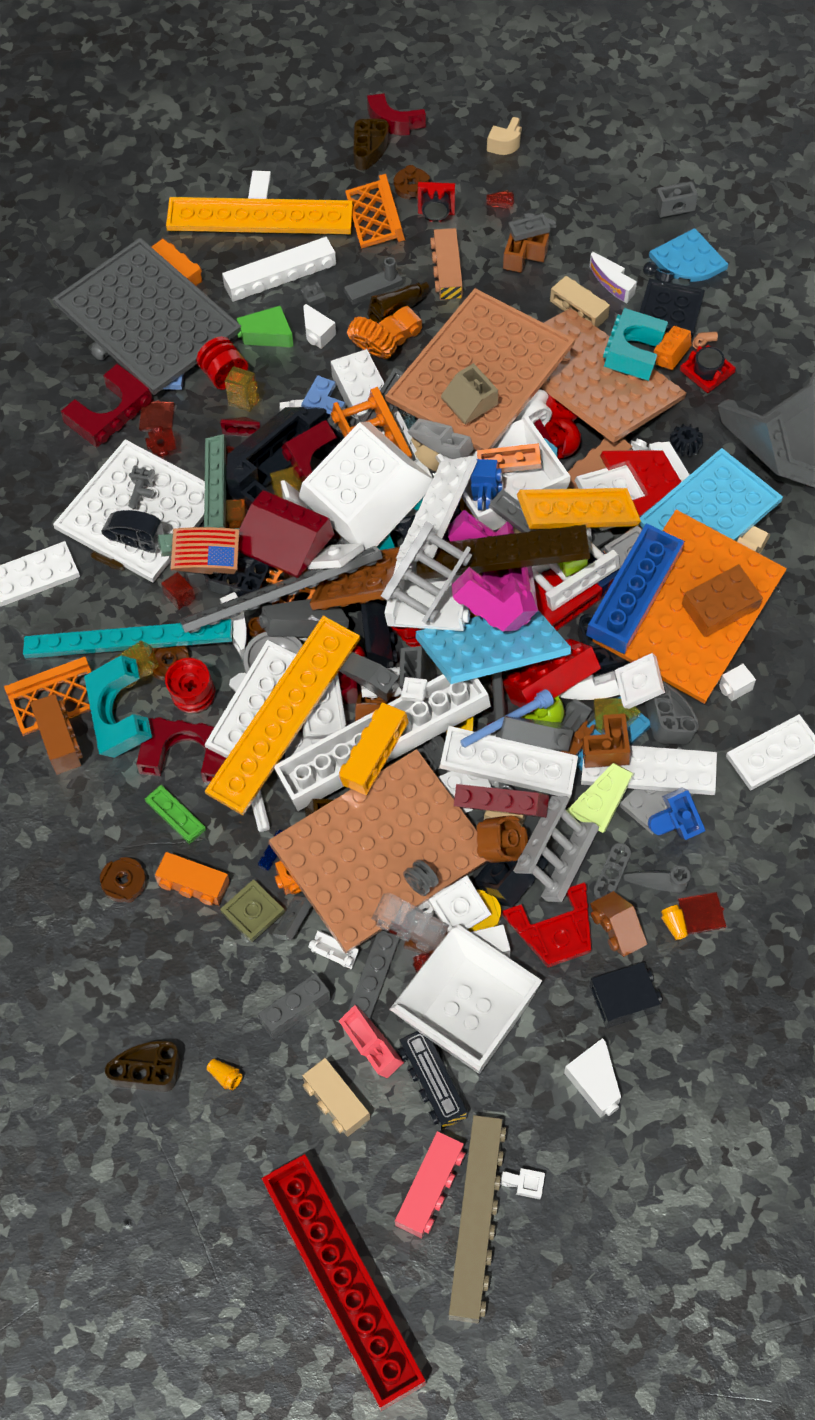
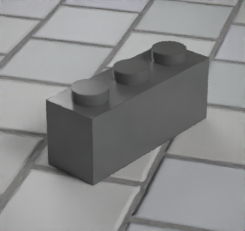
M315 973L259 1012L260 1023L274 1041L330 1001L329 990Z

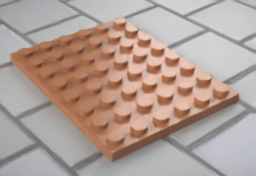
M474 288L385 395V401L417 418L452 426L454 433L470 436L473 448L476 450L492 449L574 346L575 339ZM474 363L498 389V405L465 425L441 399V395L458 372Z
M570 308L544 322V324L574 338L575 344L540 388L611 442L618 441L685 398L687 393L655 369L652 370L649 381L604 367L606 359L602 357L610 336L596 326H593L584 317H580L575 310Z
M417 749L380 771L367 795L351 789L274 836L268 842L345 954L428 901L442 889L451 886L488 862L477 854V830L460 807L453 806L454 799ZM416 860L425 862L434 871L439 880L438 885L434 888L431 887L426 896H421L415 892L403 875L407 868H412V864Z

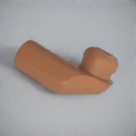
M717 332L698 333L693 340V347L695 349L698 346L703 348L707 342L717 341L718 334Z

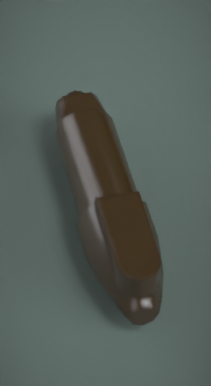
M97 552L90 554L93 559L112 569L121 571L126 569L122 563Z

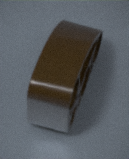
M359 119L355 122L353 153L354 166L357 170L364 171L369 169L385 153L389 142V124L386 120Z
M147 1042L129 1048L109 1061L105 1067V1074L109 1082L116 1087L168 1092L176 1084L180 1055L176 1045L172 1042ZM166 1052H174L170 1059H163V1055ZM115 1070H123L120 1076L112 1077V1073ZM146 1072V1076L143 1079H135L137 1073ZM163 1075H167L168 1079L165 1078V1081L161 1082L160 1078H163Z

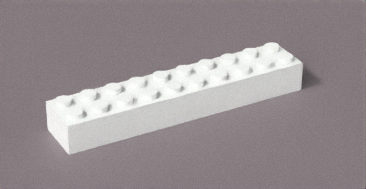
M367 349L331 361L332 377L347 408L368 401L370 389L378 387L381 390L384 385ZM395 406L391 414L412 453V460L432 477L429 469L415 456L414 453L417 450L411 441L412 436L408 434V428ZM368 409L354 415L362 420ZM382 427L380 432L385 435V430ZM411 509L405 517L415 515L418 510Z
M442 674L428 682L423 703L405 701L401 697L389 703L388 705L405 711L409 723L386 763L447 731L449 726L454 727L491 707L488 693L479 679L474 678L450 684ZM373 712L275 765L274 769L297 811L307 807L312 799H322L344 787L339 777L340 768L344 763H347L352 748L361 739L363 729L368 727L372 721Z

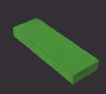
M162 785L145 798V802L187 843L191 844L206 830L205 826Z

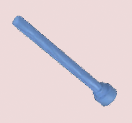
M544 689L536 694L533 701L506 716L520 718L537 708L546 709L554 704L553 697L548 690ZM504 717L463 738L460 741L462 747L466 748L502 728Z

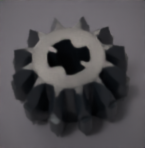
M684 424L681 427L676 426L670 434V444L676 453H680L681 458L684 454H687L689 458L692 456V453L697 455L699 449L703 446V433L699 432V427L692 428V424L689 426Z

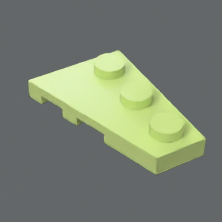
M613 763L566 811L581 822H594L599 827L598 831L605 833L634 773Z

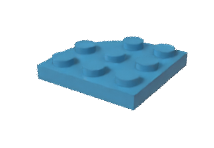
M695 228L649 252V257L659 268L674 272V278L678 280L680 277L690 279V282L703 281L728 269V263Z

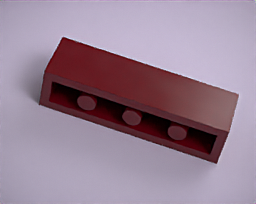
M456 784L453 806L546 818L549 795Z

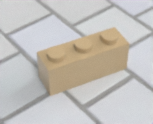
M565 276L551 288L550 302L562 310L566 311L570 308L575 310L580 317H584L597 328L608 318L610 305L605 300L594 295L590 290L579 285L575 280Z
M326 1058L302 1075L304 1080L303 1088L310 1097L314 1095L318 1099L317 1105L323 1114L329 1113L333 1118L331 1123L338 1133L344 1132L348 1137L370 1120V1114Z

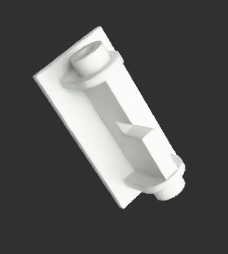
M319 930L316 933L315 939H312L309 944V948L313 953H318L350 969L353 968L359 951L355 947L345 954L334 937Z

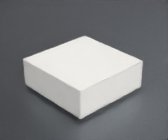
M405 677L401 699L423 703L428 684L427 680Z

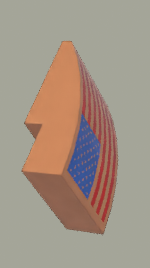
M215 527L173 529L170 570L212 574L213 572L235 574L238 560L239 529Z

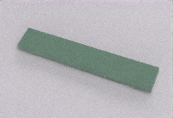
M224 434L205 439L204 527L226 528V437Z

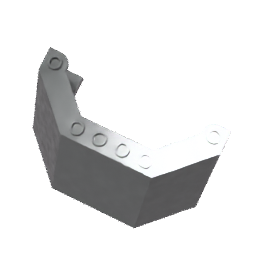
M815 369L807 386L762 416L738 407L737 403L731 399H727L718 405L722 423L774 473L815 488Z

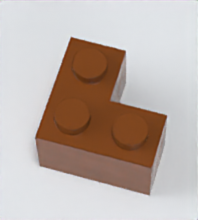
M510 233L504 251L503 269L522 272L525 259L544 262L548 251L549 233L514 241Z
M625 713L603 715V734L583 736L584 767H607L613 763L619 766L629 765L630 746Z
M614 891L590 903L593 911L591 912V917L595 924H600L608 932V944L612 951H617L625 957L647 945L634 906Z

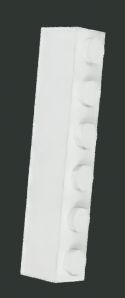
M327 237L224 272L222 273L224 287L232 302L335 266V251Z

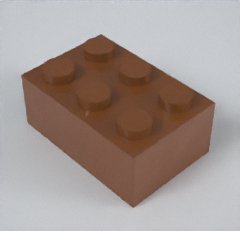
M738 564L687 591L684 594L682 605L703 636L707 637L759 609L763 597Z
M53 694L30 702L56 775L80 767L79 759L83 758L63 701H58L56 695Z

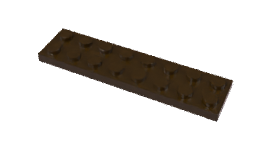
M586 525L510 533L451 542L446 541L463 552L467 546L471 548L469 553L472 554V557L466 566L461 565L455 576L462 575L469 567L475 572L481 573L590 559ZM439 547L433 557L434 560L450 570H453L459 559ZM416 562L417 575L421 578L445 577L424 563Z

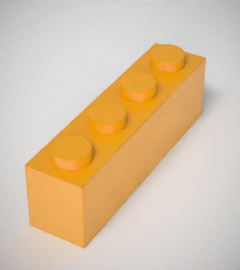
M382 702L379 709L373 712L372 721L368 727L363 729L361 739L352 748L347 763H344L340 768L339 777L343 786L364 795L368 794L409 723L405 711Z

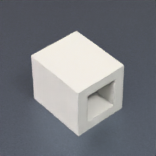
M742 664L723 674L719 686L721 692L733 701L753 690L756 679L746 666Z

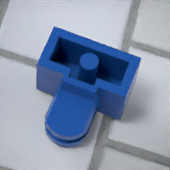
M476 459L477 463L470 476L473 501H478V510H483L484 501H486L487 510L492 500L503 489V481H501L502 468H498L497 460Z
M683 787L662 796L667 809L650 816L648 819V828L656 835H663L676 829L679 837L687 840L706 831L689 791Z

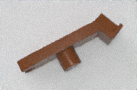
M585 721L571 739L569 750L561 752L577 756L583 747V736L592 735L595 725L593 724L588 728V721Z

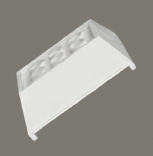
M528 416L512 423L493 447L501 448L539 443L542 468L502 473L503 490L517 501H519L517 498L519 490L567 489L570 483L569 473ZM474 449L469 456L473 455L475 459H478L477 450ZM438 454L435 457L439 464L441 461L451 460V458L442 454ZM469 478L461 496L476 519L493 531L501 528L507 521L492 509L486 510V501H484L483 510H478V501H473L471 478Z
M359 422L302 482L299 498L314 512L330 518L332 528L349 544L362 543L365 550L373 546L377 547L426 495L433 478L370 422Z
M458 924L453 926L391 1006L390 1010L423 1036L480 1074L528 1007L542 980Z

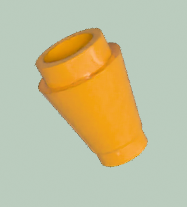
M678 905L670 906L661 911V919L675 938V941L688 936L683 911L679 909Z
M215 1058L207 1065V1071L224 1089L234 1090L240 1084L242 1074L239 1069Z

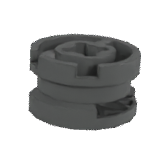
M416 860L412 864V868H407L403 872L407 883L421 896H426L430 888H434L439 883L434 871L421 860Z

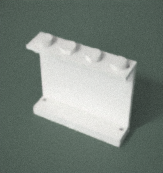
M398 560L396 561L394 573L400 565ZM415 561L412 562L409 568L413 569L412 572L417 574ZM461 575L455 576L435 608L438 612L432 622L429 620L426 623L422 622L425 615L397 598H390L389 601L387 600L385 609L387 626L464 631L465 623L469 622L470 611L464 604L457 603L452 596V584ZM440 577L425 580L442 589L448 578ZM402 579L398 585L402 592L429 608L436 596L408 579L406 581Z

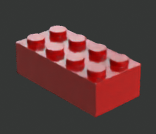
M567 639L565 641L571 646V654L526 665L519 672L511 673L508 679L503 681L511 703L522 707L533 701L536 694L544 689L548 690L554 699L601 669L592 646Z

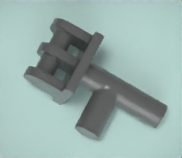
M136 465L133 466L132 472L129 473L131 481L135 484L128 505L130 508L136 509L140 495L153 498L154 490L143 488V486H153L154 469L149 471L145 467L140 469Z

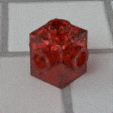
M163 426L151 428V432H148L149 437L145 438L147 449H152V453H157V456L167 455L170 450L176 449L171 427L163 429ZM163 439V442L157 443V440Z

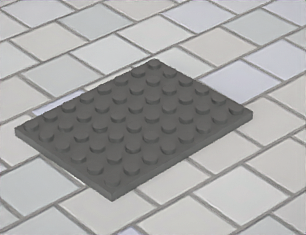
M141 238L52 299L55 306L130 374L148 387L153 395L196 365L197 354L208 341L221 336L227 337L230 340L241 331L240 324Z

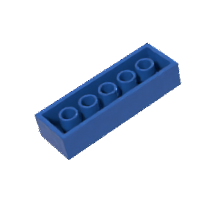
M646 523L589 622L586 636L625 654L678 560L684 541Z

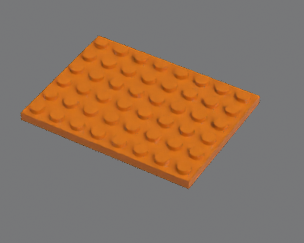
M676 509L662 531L684 541L682 552L626 653L623 654L594 639L592 642L630 663L653 653L657 657L662 681L705 704L787 568ZM739 564L763 597L759 609L704 637L682 605L684 594Z

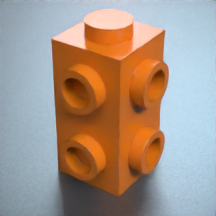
M673 326L654 349V353L657 354L656 365L673 370L692 346L691 331Z

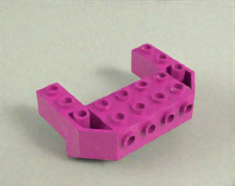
M465 510L448 526V538L450 541L514 533L513 527L509 522H506L495 532ZM532 566L482 572V576L469 567L452 584V596L457 603L464 604L474 615H480L490 626L497 627L501 631L519 630L538 611Z

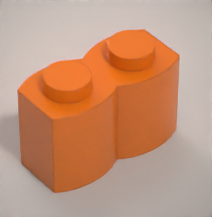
M409 306L402 307L379 323L388 329L389 332L393 333L398 342L397 346L402 345L407 338L418 335L422 329V320Z

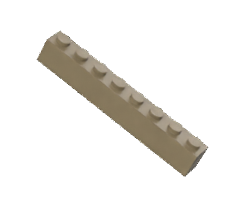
M473 1115L449 1320L479 1324V1317H485L486 1301H481L482 1291H488L489 1276L484 1275L485 1265H491L492 1250H487L488 1240L494 1239L495 1225H491L490 1221L491 1215H496L498 1200H493L494 1190L499 1191L501 1178L500 1175H496L497 1166H502L503 1151H499V1143L505 1142L506 1127H501L502 1119Z

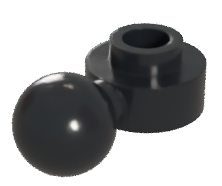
M647 262L643 267V272L648 277L654 276L657 280L665 282L673 281L675 273L667 269L658 268L654 262Z

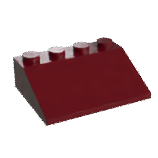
M263 490L250 505L239 529L238 552L299 578L333 537L334 532L330 518Z

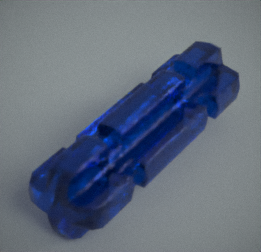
M280 829L277 830L274 836L278 835L283 831ZM270 845L264 851V857L262 856L258 862V867L265 871L270 869L271 862L277 857Z

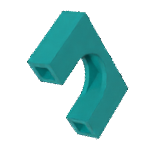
M624 308L622 315H617L602 357L606 359L604 367L649 381L657 354L634 347L627 341H639L656 347L663 339L668 322Z
M120 655L84 676L97 748L100 755L115 758L152 738L147 717L132 714L118 723L113 718L112 707L118 692L140 679L136 659Z

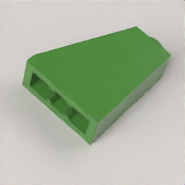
M281 306L237 318V323L241 325V331L237 334V337L242 338L244 345L293 347L292 332Z

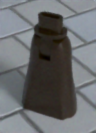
M427 282L411 284L396 291L371 296L367 313L369 319L379 324L383 319L393 315L402 307L409 306L411 308L415 306L417 302L423 299L424 295L428 294L429 284Z

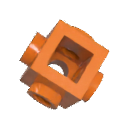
M281 861L276 862L275 867L278 875L274 877L278 888H283L285 895L301 892V889Z

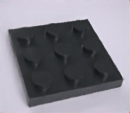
M649 278L639 313L667 321L666 333L673 326L691 331V338H693L705 290Z

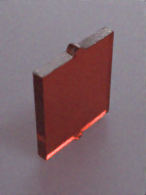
M157 400L156 402H150L147 407H141L139 431H152L154 433L172 432L174 402H160Z
M717 892L678 899L679 907L683 911L688 935L726 928L723 916L724 908L720 905Z

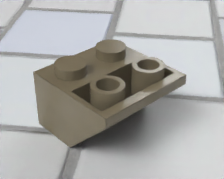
M473 363L455 375L442 393L441 399L466 425L498 405V389Z

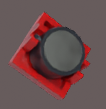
M418 182V214H423L430 222H433V220L441 222L448 215H455V183Z
M709 345L704 348L698 346L696 352L693 350L688 360L680 366V371L707 393L734 374L736 367L724 358V354L719 349Z

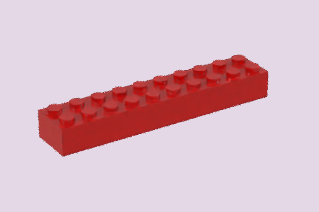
M304 1154L262 1177L263 1184L380 1411L385 1410L425 1386L426 1381L306 1155Z

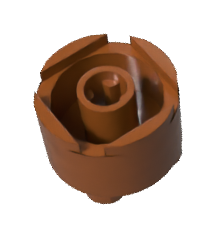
M509 815L487 818L483 822H479L477 824L478 856L491 863L517 861L528 842L526 829L521 827L518 822L520 819Z

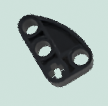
M121 510L111 513L101 530V533L110 540L150 553H154L159 546L158 535L164 534L162 522L158 517L133 510Z
M249 557L238 558L235 574L217 572L204 574L206 586L209 590L226 596L235 592L237 597L268 586L269 582L266 579L271 577L267 564Z
M584 614L579 619L578 637L580 643L591 646L590 644L596 643L592 642V638L586 636L587 628L584 626H588L593 614ZM600 645L592 646L601 667L593 675L600 676L628 664L627 660L616 659L619 657L618 655Z

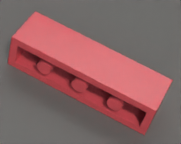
M437 1131L395 1219V1226L421 1239L425 1232L430 1233L435 1222L432 1216L435 1210L440 1211L445 1197L442 1196L446 1187L451 1188L456 1176L452 1173L456 1165L461 1166L466 1153L463 1152V1143Z

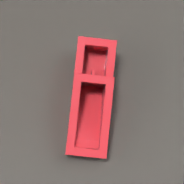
M354 1005L339 1020L360 1054L369 1060L378 1075L388 1078L404 1063L384 1035L358 1006Z

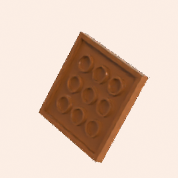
M400 547L381 550L383 558L377 560L378 562L374 565H363L358 567V570L355 572H345L339 574V577L334 580L328 581L326 579L319 582L310 601L312 610H326L334 606L344 607L352 603H366L376 599L385 600V598L381 597V594L394 574L396 557Z

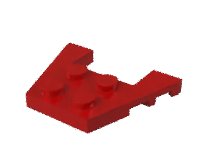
M663 450L602 451L600 455L608 471L624 465L628 466L645 495L632 500L639 518L682 482Z
M585 882L569 887L566 893L573 911L531 925L522 904L502 911L506 921L547 968L591 953Z

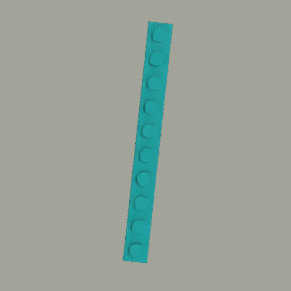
M224 619L215 625H204L200 630L193 633H185L180 623L24 636L23 655L26 659L232 642L233 623L231 619Z

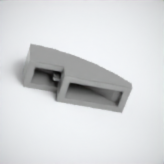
M419 418L408 430V434L417 441L451 459L467 457L474 450L471 437L454 433L452 426Z

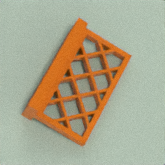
M386 174L380 175L379 181L345 191L347 200L353 201L354 204L352 218L361 249L397 238L398 242L405 240ZM379 188L375 195L369 193L370 190ZM356 194L361 195L358 200L351 198V196ZM365 197L372 199L369 204L362 203ZM376 201L382 203L379 209L373 207ZM359 206L365 208L362 214L355 212ZM369 211L375 212L372 218L366 216ZM380 214L386 216L383 222L377 220ZM362 220L369 222L365 228L359 226ZM373 224L380 226L376 232L370 230ZM384 228L391 230L389 234H380ZM366 234L372 235L371 239L363 241Z
M86 657L4 686L23 736L39 730L36 721L33 726L24 728L23 725L26 715L35 718L34 714L29 712L30 702L38 700L35 697L39 691L45 690L50 692L48 696L55 694L64 698V705L67 700L77 703L74 711H67L69 719L91 711L90 704L83 702L87 694L86 687L76 683L79 676L91 673ZM64 682L70 685L66 695L55 691L58 684ZM73 687L84 690L80 700L69 696ZM26 698L29 702L24 710L16 707L15 700Z

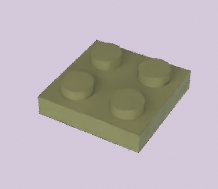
M254 879L220 909L221 913L251 943L285 913L284 908Z

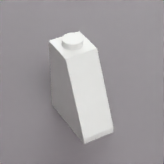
M602 1038L570 1062L564 1071V1074L600 1118L605 1114L608 1116L612 1115L619 1108L618 1104L621 1099L607 1045Z

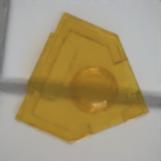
M621 698L594 699L595 729L600 734H603V715L625 713L627 727H629L641 714V711L635 706L630 709L624 708Z

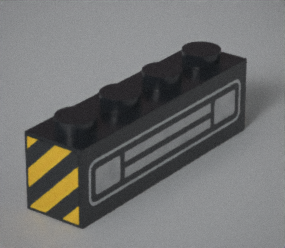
M418 1031L399 1039L400 1048L397 1049L403 1062L407 1061L410 1069H408L409 1076L413 1083H418L421 1089L418 1091L423 1104L428 1103L431 1109L428 1113L434 1126L438 1124L440 1129L443 1130L466 1119L467 1110L433 1042Z

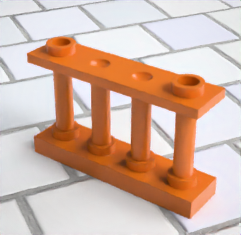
M378 387L370 389L368 401L344 410L340 409L337 402L333 403L331 417L333 422L338 424L344 438L355 427H349L345 418L371 408L375 410L376 418L365 422H370L375 427L378 425L380 427L383 426L385 436L412 459V453Z

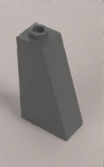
M311 599L263 606L262 615L259 617L260 626L264 628L268 636L309 637L322 616L347 629L349 620L340 606L330 607L326 610H312L310 606Z

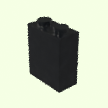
M644 962L591 978L589 987L606 1029L659 1011L662 997L659 990L654 989L652 972L649 968L646 969Z

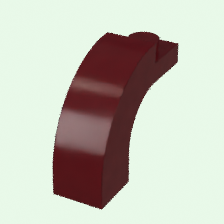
M385 93L367 95V109L370 119L386 120L389 124L390 134L410 135L409 130L426 127L425 109L397 111L387 104Z

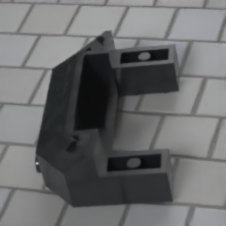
M285 407L227 454L229 495L249 510L250 505L263 490L271 493L265 487L292 466L291 462L284 458L281 447L286 442L325 420L328 422L327 410L320 407ZM330 424L329 426L336 438L319 449L326 456L344 439L343 434L334 429Z

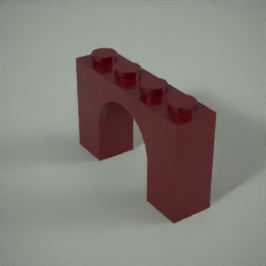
M118 364L103 375L106 388L122 399L117 408L107 413H95L74 399L61 410L64 423L96 448L105 443L111 435L119 431L125 423L133 419L139 411L147 407L153 400L149 388Z
M325 420L286 442L281 447L284 458L291 462L294 467L292 468L293 473L298 479L300 478L303 482L312 473L310 466L312 454L331 443L336 436Z
M161 717L148 718L152 738L141 743L136 763L139 774L161 776L168 750L176 743L194 741L202 745L206 750L201 776L203 782L210 783L226 760V757L205 747V743L215 727L204 723L191 724L183 720L168 721Z

